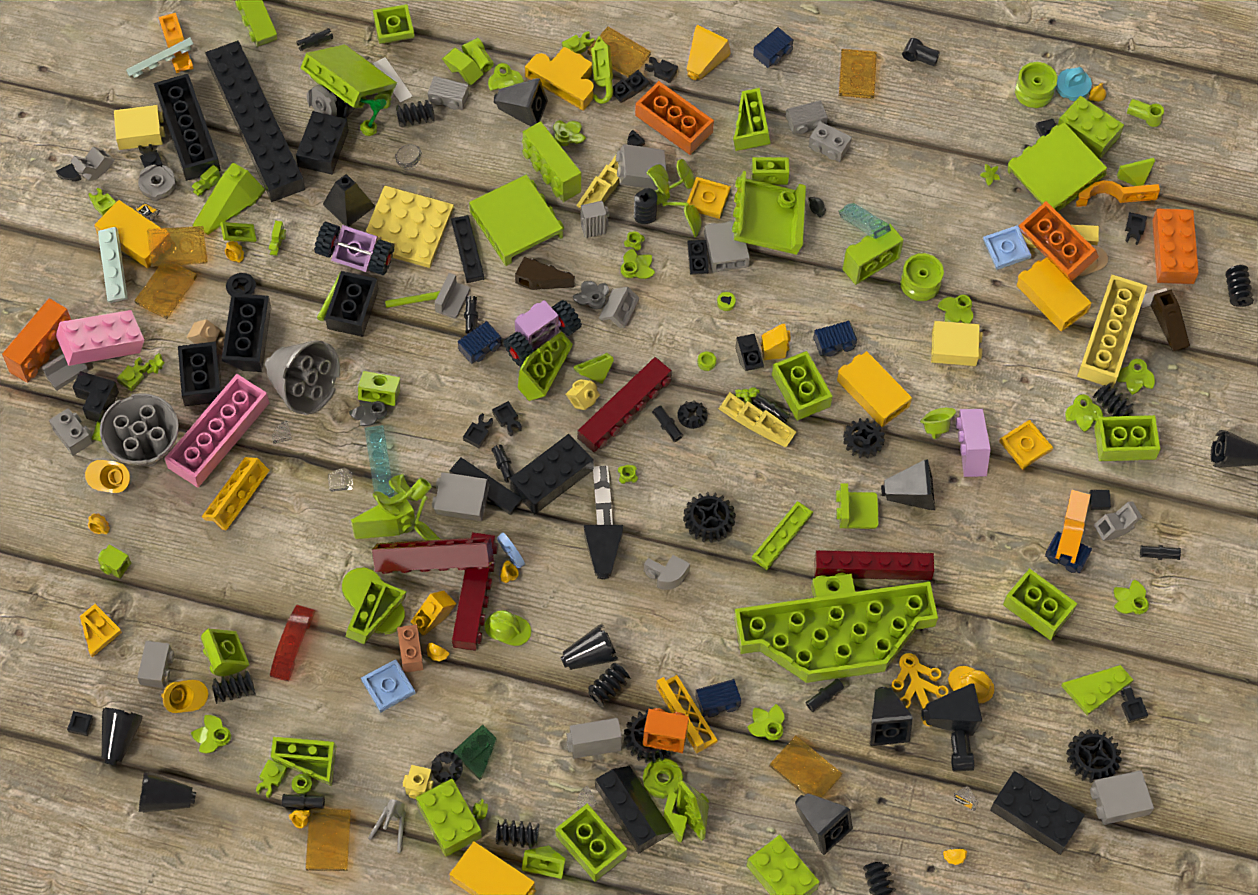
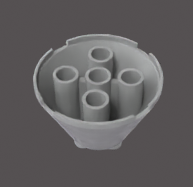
M315 340L281 347L271 357L267 358L265 362L270 382L287 407L297 414L310 415L319 411L327 404L336 390L333 387L336 377L339 378L340 361L336 350L326 342Z
M146 393L132 394V397L123 400L119 399L105 412L100 424V437L107 452L115 459L128 464L152 467L174 445L179 431L178 419L172 406L164 399Z

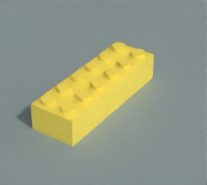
M1111 274L1077 377L1101 385H1107L1111 382V388H1114L1147 285Z

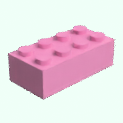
M132 310L63 321L59 323L56 333L68 366L138 354L141 352L144 343V337Z

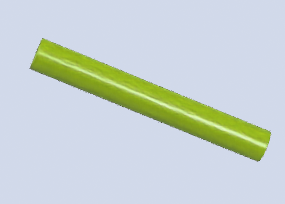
M339 275L317 316V319L320 321H324Z
M440 291L386 300L385 305L386 308L435 300Z

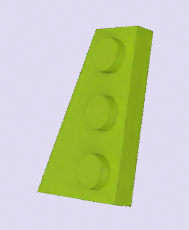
M1121 665L1064 682L1061 686L1088 716L1122 691V688L1130 685L1133 679Z

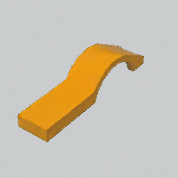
M176 13L159 17L168 48L184 41ZM179 51L174 54L175 58L171 59L176 73L194 69L188 51L183 54Z
M1103 180L1095 182L1078 194L1079 200L1076 201V207L1086 206L1087 201L1092 196L1100 193L1112 195L1120 203L1157 200L1160 192L1159 184L1122 187L1113 181Z
M1071 490L1056 559H1059L1060 555L1064 554L1071 556V563H1075L1084 530L1090 494Z

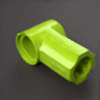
M475 38L462 45L463 53L473 59L482 72L486 73L494 66V62L486 53L484 45L479 38Z
M1132 99L1127 109V114L1146 120V123L1151 127H1157L1162 122L1164 108L1160 104L1149 105Z

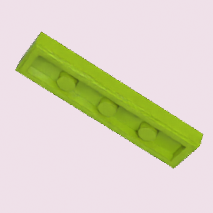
M797 501L753 554L751 559L768 570L813 515V511Z

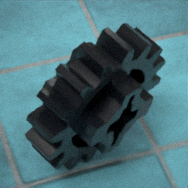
M859 418L858 423L853 420L851 426H846L843 444L847 445V451L852 450V456L857 453L860 459L862 455L869 459L870 454L875 457L877 451L881 452L885 439H883L885 433L881 432V426L876 427V421L871 424L868 418L865 422Z

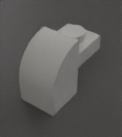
M92 147L85 158L74 156L70 162L76 166L75 170L81 173L88 181H93L102 176L115 159L104 149Z
M1131 501L1127 502L1116 513L1105 514L1094 526L1103 541L1112 540L1134 529V524L1142 516L1134 502Z
M672 555L665 567L650 558L644 563L645 574L651 579H657V588L663 590L674 589L681 585L690 570V564L675 555Z

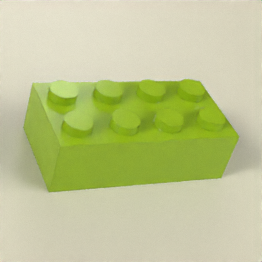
M540 121L524 130L522 153L526 159H530L535 171L540 172L545 184L551 186L554 195L557 198L559 197L562 202H565L581 193V171Z

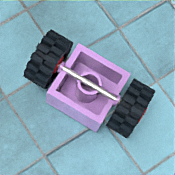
M326 221L320 227L314 248L316 254L328 258L333 255L331 261L380 275L387 273L394 252V244L381 240V237L342 225L340 230V226Z
M544 300L541 303H536L528 312L522 313L516 318L515 333L503 341L504 347H506V351L509 352L508 355L512 357V360L521 367L530 354L558 334L559 330L565 333L566 336H570L582 327L581 319L578 318L579 315L575 313V309L566 300H561L552 307Z

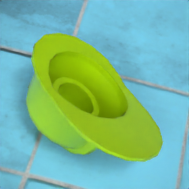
M948 407L938 408L927 413L920 422L923 423L926 433L931 434L933 439H937L942 434L949 432L951 419L956 414V410Z
M501 610L494 612L485 622V631L488 636L508 645H523L531 636V627L527 620L509 611Z

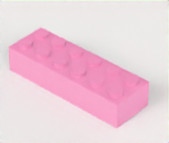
M236 374L165 457L168 469L199 488L269 405L267 393Z

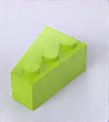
M262 0L235 1L236 8L242 16L243 24L249 30L248 34L252 43L255 42L256 46L259 47L277 40L276 30Z
M760 88L742 91L738 120L736 121V130L733 137L735 151L771 144Z
M369 577L348 626L346 637L365 644L404 601L407 591Z
M273 737L270 757L274 762L332 786L337 748L334 742Z

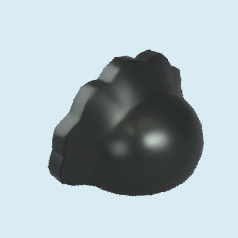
M809 197L811 211L817 214L819 218L825 215L826 208L823 200L818 197Z

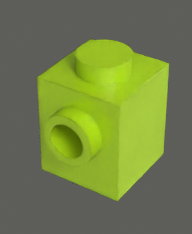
M110 544L98 556L100 569L105 574H113L119 579L132 564L129 555Z

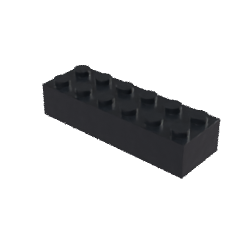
M189 74L153 83L185 180L199 178L213 165L221 171L219 159Z

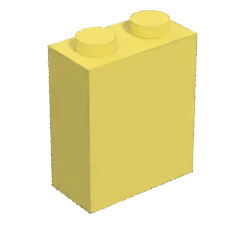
M157 105L114 110L116 140L119 150L138 148L139 145L142 147L149 146L148 144H152V146L163 145L162 137H165V130L161 123H164L163 113L159 112Z
M934 321L931 363L976 366L978 359L982 357V348H979V343H982V332H979V324Z

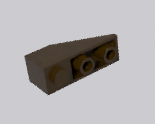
M524 257L515 273V283L531 290L574 288L575 276L568 271L558 270L552 265L540 263L534 258Z
M1172 289L1154 294L1150 306L1172 352L1190 347L1181 309Z

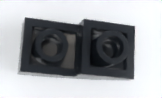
M637 70L626 80L622 78L613 86V95L622 103L650 85V82Z
M706 240L687 241L690 275L709 274Z

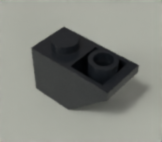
M755 333L736 337L735 349L743 369L749 371L764 368Z

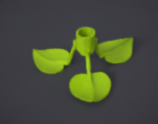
M684 159L678 160L676 167L681 180L669 186V177L665 168L660 164L652 166L646 174L652 178L658 188L654 190L657 194V205L662 203L663 206H684L685 217L694 237H697L701 228V217L696 207L686 202H667L670 199L669 190L683 182L687 189L693 187L695 178L692 170Z
M404 474L392 477L389 480V485L398 494L400 492L404 494L401 499L394 503L382 492L375 491L372 494L379 506L391 516H398L400 514L397 506L406 498L411 501L422 499L414 521L416 524L414 528L426 541L441 540L425 523L419 521L424 503L428 499L426 494L432 488L426 479L420 477L410 488L404 478Z

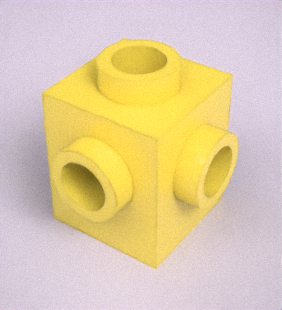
M580 379L572 385L566 396L576 409L586 410L595 404L600 394L594 382Z
M411 765L409 775H405L403 780V787H405L406 794L410 798L416 799L417 796L433 789L434 781L431 780V769Z

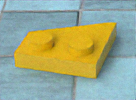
M96 604L80 616L91 657H94L122 633L121 629Z

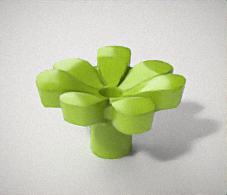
M751 387L749 390L736 389L735 394L736 397L744 398V403L748 401L752 404V397L757 396L760 393V389H756V387Z

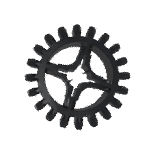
M708 491L706 496L700 493L698 494V499L693 497L691 502L687 503V508L684 509L683 521L686 522L685 528L689 529L690 535L695 534L696 540L702 537L703 543L706 539H709L710 543H712L714 538L719 542L721 536L726 538L727 534L732 532V526L735 525L734 519L736 517V514L733 512L734 507L729 506V500L724 501L723 495L718 498L716 492L713 496H710ZM718 510L723 513L725 520L721 519V516L717 514ZM694 514L701 520V525L694 519Z
M648 709L645 715L639 711L638 718L632 716V722H627L626 727L628 729L624 730V735H626L624 742L628 743L626 749L631 750V756L638 754V761L642 757L645 758L646 764L649 762V759L656 763L657 758L663 761L664 755L667 757L671 756V752L667 750L652 749V747L647 746L644 748L635 739L637 738L643 742L645 728L640 727L646 724Z
M1089 729L1086 731V734L1081 731L1079 737H1073V742L1069 743L1068 747L1070 749H1067L1066 755L1069 756L1067 762L1072 763L1069 767L1070 770L1076 769L1075 776L1081 774L1082 781L1087 777L1090 783H1093L1094 779L1098 780L1115 776V771L1119 770V763H1121L1122 758L1119 757L1121 750L1116 749L1118 743H1112L1113 736L1107 738L1106 732L1100 735L1098 729L1093 734ZM1089 743L1096 744L1095 746H1083ZM1102 748L1105 749L1108 755L1103 753ZM1097 750V757L1091 762L1092 754ZM1080 757L1086 761V765L1081 761ZM1094 766H1100V767L1104 766V768H1102V769H1093L1092 767H1094Z

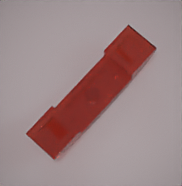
M296 605L279 641L270 677L289 682L307 628L309 629L316 612L314 609Z

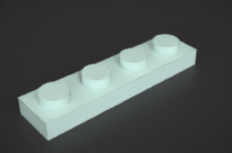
M189 37L126 69L129 77L133 75L135 78L143 74V69L149 67L151 70L159 66V61L165 59L167 62L175 58V53L181 51L183 54L191 50L190 46L193 45V42Z
M112 227L98 231L107 301L113 303L127 300L118 229Z

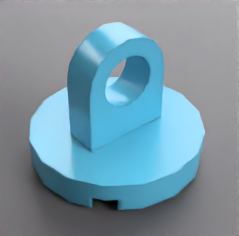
M1081 67L1066 69L1058 75L1056 90L1060 96L1069 98L1071 101H1076L1079 96L1086 98L1091 90V78Z

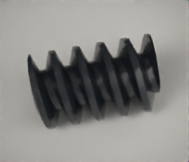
M425 100L424 105L421 101H418L417 107L413 102L410 103V108L406 103L403 104V109H401L400 105L396 106L399 127L400 122L406 127L407 121L413 126L414 120L421 124L422 118L428 123L429 117L435 122L432 102L430 104L428 100Z
M644 188L636 193L634 197V219L640 224L654 222L657 216V194L651 188Z
M1246 265L1233 266L1225 273L1227 289L1229 291L1228 295L1230 297L1229 301L1230 304L1236 307H1246L1254 302L1252 298L1253 293L1251 292L1252 287L1249 285L1251 283L1250 275L1247 272L1249 269Z
M1111 382L1103 385L1093 395V398H1097L1098 404L1102 403L1104 409L1108 408L1107 412L1109 414L1113 413V417L1131 416L1133 413L1132 408L1134 404L1127 405L1128 398L1121 400L1123 393L1116 395L1118 388L1116 387L1111 390Z
M611 664V669H606L605 674H601L599 679L594 681V685L588 687L590 697L602 708L605 707L603 700L610 702L611 700L608 695L610 694L615 697L614 689L621 691L622 689L619 684L621 683L626 686L625 678L631 679L627 671L619 664Z
M245 671L244 677L238 672L236 679L230 674L228 681L224 676H221L220 683L216 678H213L212 689L216 704L219 697L222 702H225L227 695L230 700H233L234 694L241 698L242 692L248 697L250 690L256 695L252 675L248 671Z
M504 819L502 825H500L498 820L496 844L500 845L503 839L505 846H508L510 841H512L513 847H516L518 842H520L521 848H524L528 843L529 849H533L534 845L538 844L540 824L537 823L533 829L531 822L524 828L523 821L516 827L515 820L511 822L510 826H508L507 819Z
M873 862L863 867V870L867 871L865 877L869 879L867 885L871 887L869 889L870 894L891 895V893L896 891L895 887H889V885L894 883V880H887V877L892 875L891 872H885V869L890 867L889 864Z

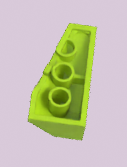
M562 331L530 354L519 370L517 388L528 401L546 395L573 346Z

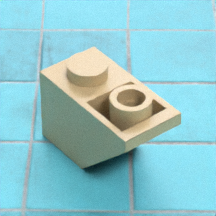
M205 319L194 322L187 339L194 344L216 341L218 352L222 355L225 332Z

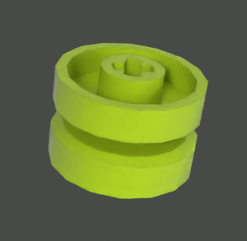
M1031 62L1024 65L1019 71L1015 87V95L1020 103L1030 108H1042L1048 105L1053 99L1058 77L1055 70L1042 62Z
M926 253L910 256L905 261L900 280L901 289L904 294L916 301H928L934 298L939 293L944 275L941 262L933 255Z

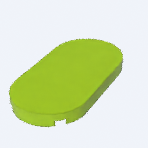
M369 568L353 569L343 578V596L354 610H356L369 577L383 582L377 573ZM402 603L375 633L392 634L397 631V627H402L405 618V610Z

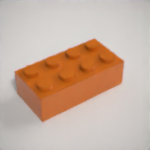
M660 81L636 102L635 116L689 155L713 133L714 120Z
M1047 201L1019 225L1022 234L1071 282L1099 258L1096 249Z
M1156 209L1152 221L1157 283L1194 284L1198 275V261L1193 210Z
M49 298L2 353L11 374L27 383L37 375L39 368L46 364L54 350L60 347L56 333L60 322L71 320L67 308Z

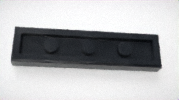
M469 215L451 218L466 283L485 280Z
M462 457L449 470L450 474L487 479L490 484L487 500L509 515L522 502L520 496Z

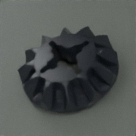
M247 273L234 274L226 283V290L230 296L231 293L254 294L256 288L254 278ZM238 283L244 286V291L240 288L238 289Z
M695 400L692 402L686 401L685 404L680 405L677 412L678 420L686 428H699L707 421V408L703 406L702 402L698 403ZM697 410L696 416L693 415L689 418V411L693 412Z
M443 751L436 755L431 762V771L434 779L440 783L450 779L456 782L463 772V763L460 757L453 752ZM442 762L445 764L452 763L449 767L451 774L447 771L441 772L444 768Z

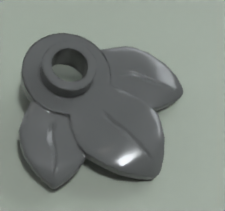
M584 281L581 284L582 292L573 295V300L579 305H589L592 309H601L605 305V296L609 293V287L606 283H601L597 286L593 281Z
M359 400L361 406L349 411L352 418L360 420V426L373 425L378 419L384 418L388 412L386 405L380 401L368 402Z

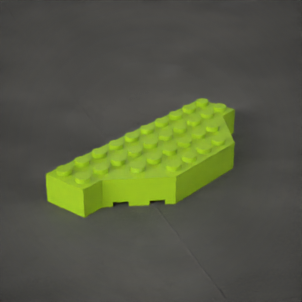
M930 582L737 608L734 611V622L740 654L761 652L806 683L885 672L916 629L935 627L938 620Z

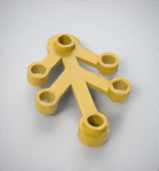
M906 653L901 656L899 660L901 671L897 679L893 680L891 688L894 692H901L904 687L903 682L909 673L911 683L904 697L900 698L901 702L906 701L908 703L905 706L907 709L910 707L915 691L922 708H925L927 703H929L924 690L935 694L937 698L948 694L946 686L938 687L919 678L917 673L920 672L929 676V679L932 681H938L941 677L940 669H930L920 664L914 654ZM911 660L913 664L909 665L906 661ZM936 672L938 676L934 677L931 673ZM899 683L901 687L896 688L894 684ZM943 690L945 694L941 695L938 691ZM921 717L922 723H923L924 725L930 727V725H927V724H926V720L923 721V719H922V717Z

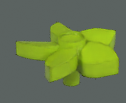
M985 164L986 172H982L980 177L986 178L985 181L988 186L992 184L993 180L1000 179L999 175L996 174L998 166L991 168L988 164Z
M160 353L154 357V360H149L151 367L147 370L148 374L152 372L158 374L159 369L163 368L162 366L165 362L162 361Z

